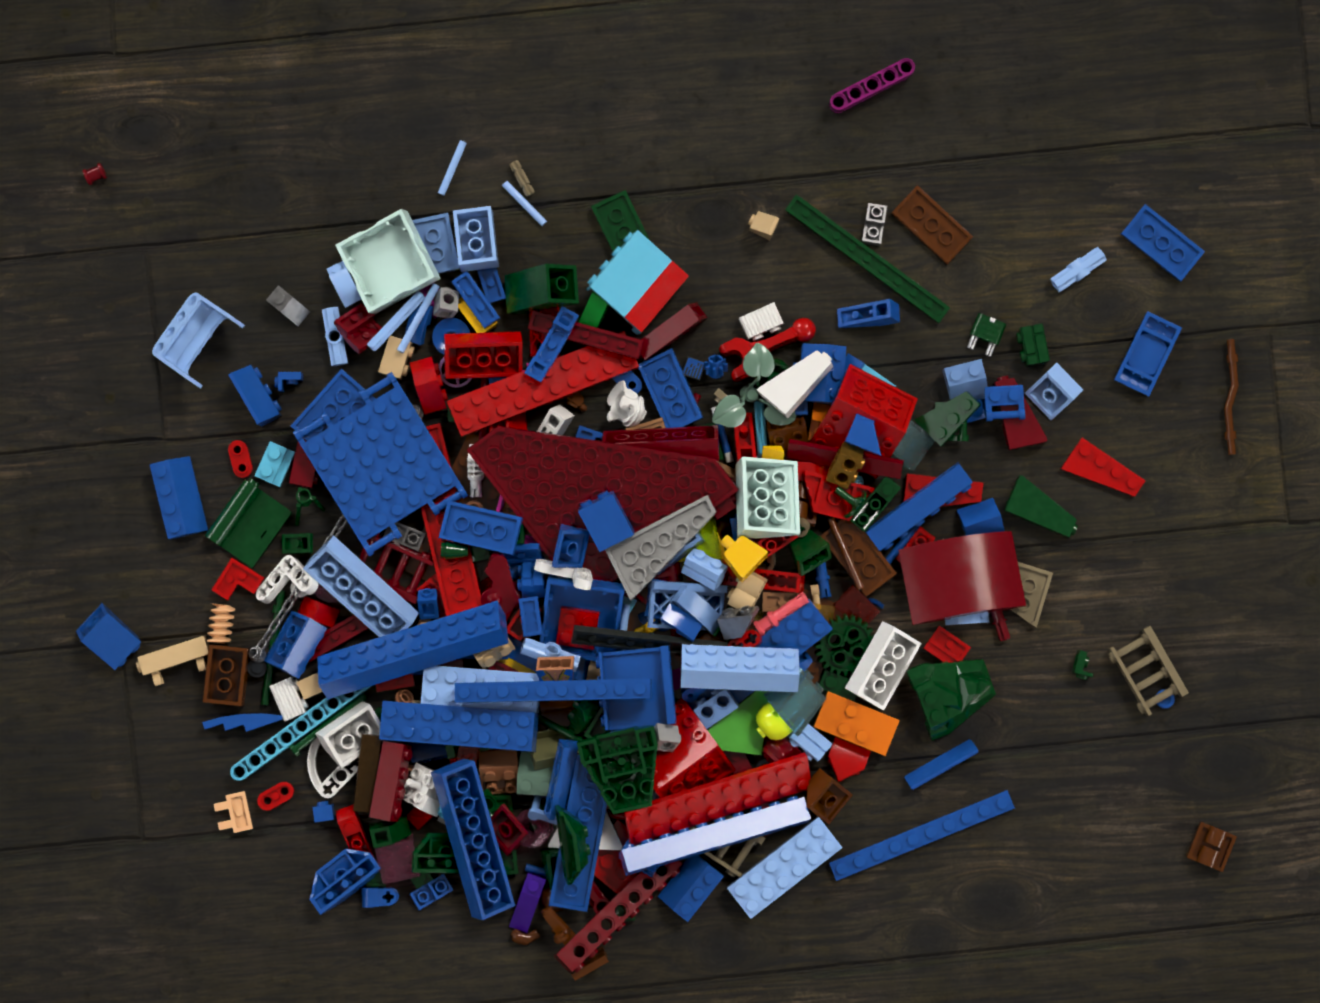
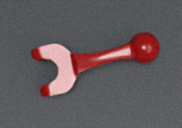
M799 318L793 323L792 327L771 338L751 343L743 338H734L719 347V351L723 356L736 354L744 360V357L755 343L762 344L772 352L797 341H810L816 333V327L812 320ZM743 361L739 367L732 371L731 377L733 381H740L750 377L743 369Z

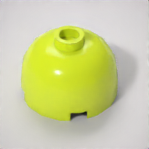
M769 702L758 711L756 722L759 727L756 730L763 738L767 736L771 740L777 741L793 732Z

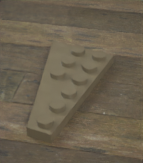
M1018 562L1026 607L1010 610L1037 628L1053 572Z

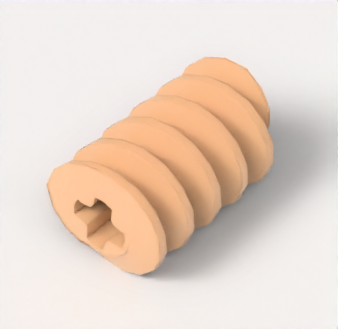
M211 603L216 606V608L210 610L215 616L209 617L214 623L208 625L213 631L207 632L212 639H208L206 642L221 644L230 642L231 639L226 635L232 634V631L227 629V627H232L233 623L228 620L234 619V616L229 614V612L235 611V608L229 605Z

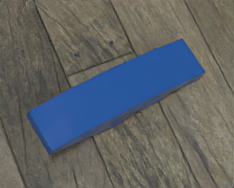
M249 713L219 717L202 723L204 729L223 724L225 731L244 725L247 732L283 720V717L278 714Z

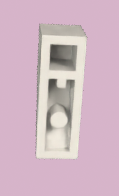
M557 405L548 411L537 432L563 435L575 415L563 406Z

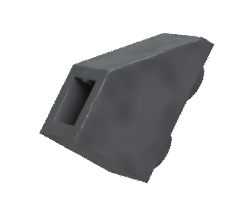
M747 605L739 609L727 608L723 610L717 621L724 640L742 638L759 611V607Z

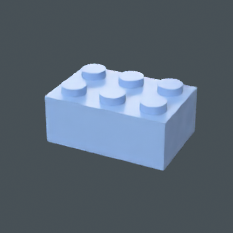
M491 206L454 210L453 218L458 264L461 272L499 267L494 217Z

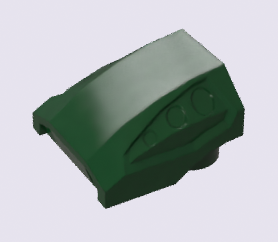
M599 700L574 701L572 704L574 710L567 716V719L571 722L568 729L572 734H580L590 726L600 709Z

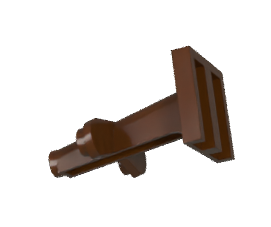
M551 906L541 911L543 917L553 929L552 932L555 934L554 942L556 944L563 943L566 945L576 935ZM603 946L597 948L598 952L591 959L587 957L583 961L585 965L577 973L575 971L571 972L575 981L609 962ZM580 947L574 948V955L581 957L583 954Z

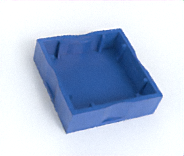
M549 574L544 601L543 635H540L539 642L544 644L548 642L556 643L561 606L600 611L598 628L619 630L625 593L622 583L593 579L591 590H582L573 586L572 578ZM559 645L561 650L591 661H596V657H599L598 652L617 651L615 648L597 646L594 647V650Z

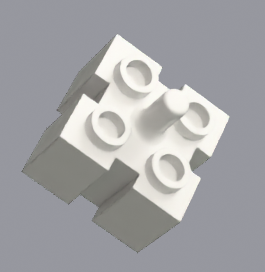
M416 762L410 774L412 779H407L405 783V796L403 800L413 804V806L421 811L437 817L440 804L431 776V772L434 770Z

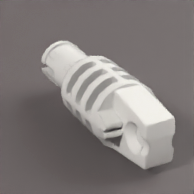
M468 453L467 478L470 480V497H482L484 472Z

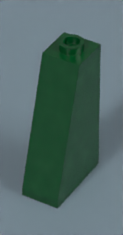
M1018 476L1004 512L1063 537L1069 538L1070 535L1074 536L1078 527L1075 524L1077 519L1024 476Z

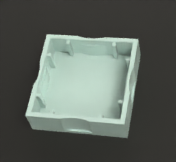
M400 209L378 221L371 228L358 232L336 244L346 268L355 280L356 288L368 313L377 314L441 279L406 210Z

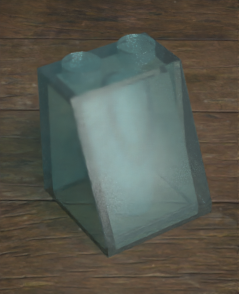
M800 666L798 692L767 691L764 694V697L796 736L802 733L826 700V697L822 694L824 691L822 686L818 682L814 684L812 682L814 678L808 669L803 671Z

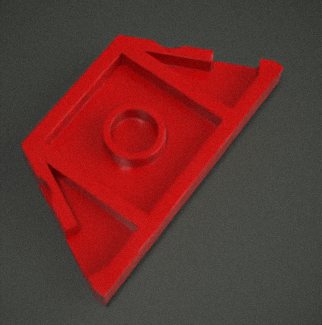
M803 470L811 512L850 521L853 516L848 518L843 516L852 510V505L834 493L838 485L826 481V475ZM850 483L848 489L841 487L854 498L861 497L862 490L867 493L866 498L874 491L873 487L858 483Z

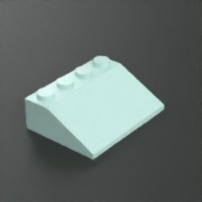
M741 457L735 464L736 486L739 489L736 492L737 537L743 535L746 538L759 539L800 535L797 461Z

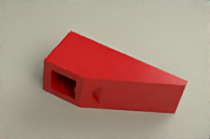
M353 805L337 810V823L348 848L370 852L373 855L357 811H353Z

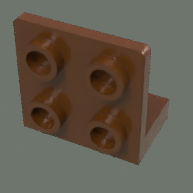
M804 415L797 416L795 421L788 425H774L766 421L770 446H782L784 460L800 461L787 458L790 439L808 442Z

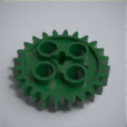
M844 613L842 619L838 615H836L835 621L829 618L833 630L821 638L819 643L814 644V647L819 649L815 651V654L820 656L817 660L820 663L823 662L822 666L824 668L828 667L830 673L835 670V674L838 676L841 671L844 676H847L848 671L851 674L854 673V669H856L874 637V634H870L873 629L871 627L867 628L868 623L866 621L862 623V618L860 617L855 620L853 614L848 619L847 614ZM856 629L855 635L848 637L849 631ZM838 635L837 640L831 643V636ZM844 642H847L846 648L842 647L844 646ZM860 647V652L857 655H853V650ZM837 653H842L840 660L834 659Z

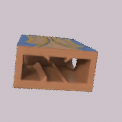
M574 656L538 657L536 673L539 681L573 680Z

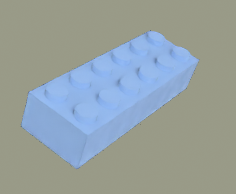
M334 535L308 560L303 568L378 637L409 628L419 614L416 609Z
M682 644L681 688L798 692L800 675L799 649Z
M434 666L423 670L421 704L539 713L540 701L455 703V683L539 681L537 673Z
M817 816L743 873L741 877H738L729 884L727 889L751 919L842 849V846Z

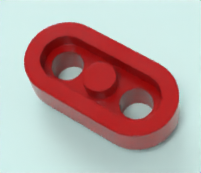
M235 440L228 447L232 468L236 476L247 478L253 472L248 446L243 441ZM237 446L241 447V451L239 453H235L234 451L235 447ZM241 465L246 466V470L243 472L239 470Z
M280 782L258 796L257 802L259 807L267 811L290 800L294 795V787L289 782ZM282 788L288 789L287 795L282 794ZM266 797L271 798L270 804L265 803Z

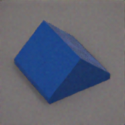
M993 498L956 510L965 536L1004 531L1002 517Z
M561 524L552 567H583L590 535L587 529Z

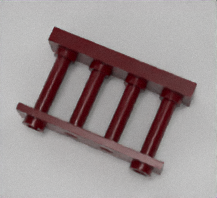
M377 534L367 540V542L371 545L383 536ZM391 541L385 545L373 572L403 599L416 604L418 584L427 564L432 566L434 562L432 555L422 551V553H419L395 541ZM363 547L359 559L365 563L368 554ZM393 548L403 554L392 579L387 580L382 577L381 573ZM411 556L420 560V563L410 586L405 588L400 586L399 580Z

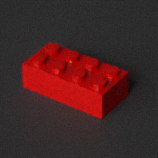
M521 332L444 334L445 378L510 377L522 372Z

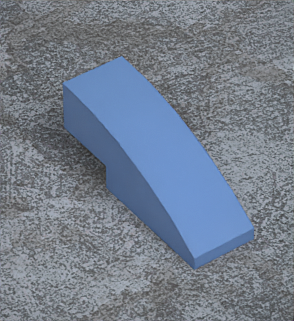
M682 585L671 601L703 625L702 627L713 635L719 626L717 619L720 614L690 587Z

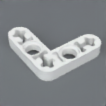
M287 555L257 589L256 598L265 604L272 602L289 580L299 590L307 595H311L317 590L318 582L303 569L304 566L298 559ZM302 571L301 576L296 579L297 574ZM280 576V580L275 584L276 578Z
M536 559L534 570L572 578L574 587L582 590H591L593 581L591 570L584 567L554 568L552 567L553 561Z

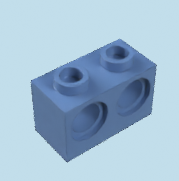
M715 689L711 691L712 695L707 699L702 697L695 702L696 706L693 711L706 729L739 707V703L730 690ZM726 696L729 702L722 705L718 702V698ZM710 707L713 713L708 716L704 715L702 709Z

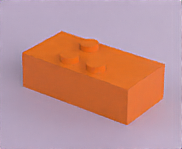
M827 691L813 727L886 756L900 720Z

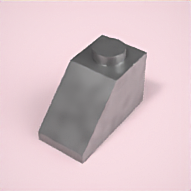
M279 285L266 299L297 326L310 313L308 309Z

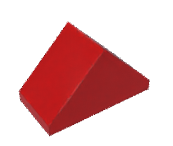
M304 596L298 613L318 623L333 627L340 610Z

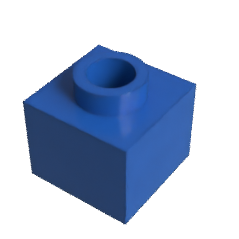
M322 801L317 802V806L312 807L315 823L336 819L334 804Z

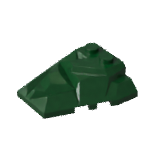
M983 659L959 660V662L951 663L945 661L937 664L922 663L906 670L911 687L916 691L927 721L925 725L932 741L950 734L996 695Z
M654 725L633 726L597 734L592 738L577 742L581 763L586 767L592 781L597 785L601 792L600 794L613 814L652 806L658 748Z

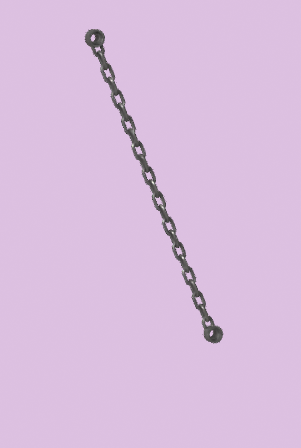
M414 404V409L422 419L424 415L423 409ZM344 515L339 518L323 545L333 536L336 529L338 531L335 537H338L348 522ZM342 519H344L345 521L342 526L339 525ZM295 586L257 646L249 650L248 655L252 661L261 663L265 660L266 651L264 649L302 592L297 586ZM290 602L291 604L288 609L285 608L287 603ZM274 623H277L275 629H272Z

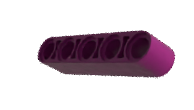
M904 58L835 93L830 99V109L835 113H841L912 76L915 70V63L909 58ZM907 64L911 67V71L903 72L901 66ZM884 74H893L894 80H885ZM871 81L875 82L877 84V88L875 90H870L867 87V83ZM857 90L860 93V97L854 99L851 97L850 92ZM840 99L843 101V106L836 107L833 101Z

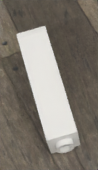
M817 350L760 386L757 391L760 396L780 413L789 418L833 368L832 358L825 352L821 354Z

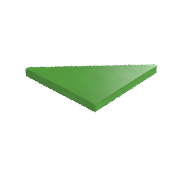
M770 691L752 692L739 703L737 709L707 729L722 751L762 755L764 738L756 730L759 727L756 722V715L762 706L769 701Z

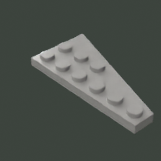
M708 495L605 549L630 601L649 584L717 513Z

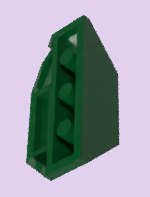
M555 805L564 879L568 885H571L588 864V855H591L589 844H586L585 837H588L587 826L583 825L580 819L561 806Z
M448 833L426 834L413 852V873H459Z

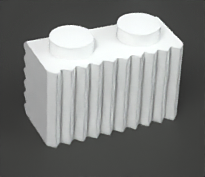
M774 302L739 317L747 339H753V341L763 338V333L768 331L772 334L781 330L780 326L783 325Z
M293 677L269 686L284 722L307 712L306 708L309 707L307 701L300 696V689L296 683L298 680H294Z

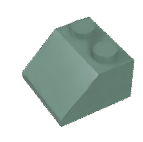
M521 751L517 773V794L547 796L553 767L534 770L530 752Z

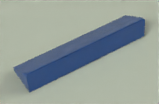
M968 739L905 775L904 778L910 789L914 790L979 753V750L972 740Z

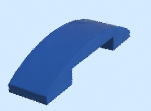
M563 306L561 307L551 329L524 373L539 382L543 381L571 334L579 317L578 314Z

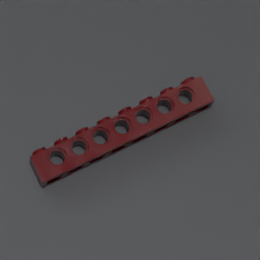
M676 861L660 866L665 871L664 876H659L655 872L653 877H650L643 872H639L554 955L555 959L569 973L573 971L577 973L585 965L583 961L587 957L591 959L598 952L596 948L601 943L603 945L607 944L612 939L611 934L615 930L619 932L626 925L624 921L628 917L632 919L640 911L638 907L642 903L646 905L653 898L651 894L656 889L659 892L667 885L665 882L667 878H674L681 871L679 867L682 863ZM643 880L650 881L651 888L649 890L643 887ZM630 893L637 895L638 900L636 903H632L629 900ZM617 906L622 907L624 910V914L621 917L615 913ZM602 920L609 921V930H605L602 928ZM589 933H593L596 936L597 940L594 944L590 943L587 939ZM575 947L582 949L583 954L581 957L574 955Z

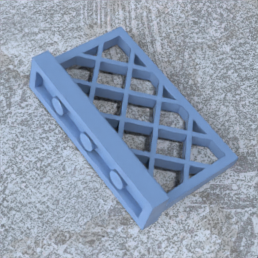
M650 581L648 584L650 595L647 627L674 629L663 622L653 624V619L658 611L663 615L664 612L661 608L668 602L674 604L671 599L682 585L690 587L706 602L713 596H719L718 605L714 610H718V613L721 615L724 610V596L727 593L728 585L721 584L714 591L701 583ZM655 593H662L666 598L659 606L655 602Z

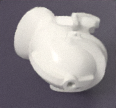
M624 380L618 382L608 395L607 403L611 406L607 414L608 422L620 420L624 426L632 427L638 425L644 419L647 411L644 407L643 397H639L637 393L627 389Z

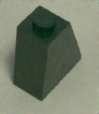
M800 525V531H803L805 527ZM810 529L804 537H798L788 544L800 576L805 575L832 558L829 543Z

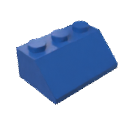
M803 343L801 360L818 350L821 354L823 352L828 354L832 358L831 362L833 364V368L803 402L832 405L845 373L846 346Z
M252 365L228 374L257 425L263 427L282 416L279 412L282 408L277 400H272L270 396L272 391L267 383L264 385L260 378L263 376L258 367L254 368Z
M291 611L266 655L264 662L299 679L304 673L310 658L313 657L317 645L323 639L327 628L307 616Z
M699 855L687 858L679 868L681 871L668 882L658 895L666 905L687 922L724 877L721 872Z

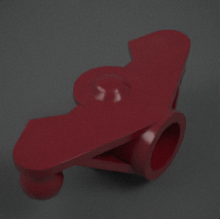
M493 552L484 570L489 577L479 583L482 594L481 604L484 605L498 600L506 614L507 622L513 609L517 610L520 591H518L517 583L512 581L508 562L504 554Z

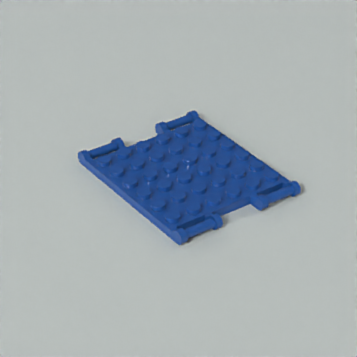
M392 372L368 389L359 391L366 405L333 425L327 413L324 412L321 414L322 417L299 431L298 429L293 431L296 439L369 557L374 554V551L392 540L401 538L402 535L395 523L427 503L434 515L437 516L441 510L446 508L448 500L456 502L461 498L468 497L465 489ZM392 383L393 389L371 402L369 396ZM326 423L328 426L326 430L305 442L303 439L305 435ZM456 486L458 490L456 493L435 505L434 499ZM388 527L391 528V533L371 545L368 544L367 540Z

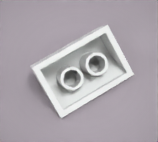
M362 701L315 734L325 751L340 768H343L359 757L361 734L380 735L381 722L371 705Z

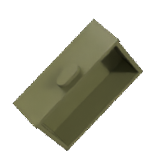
M552 729L537 732L536 752H530L534 770L553 767L559 739H570Z

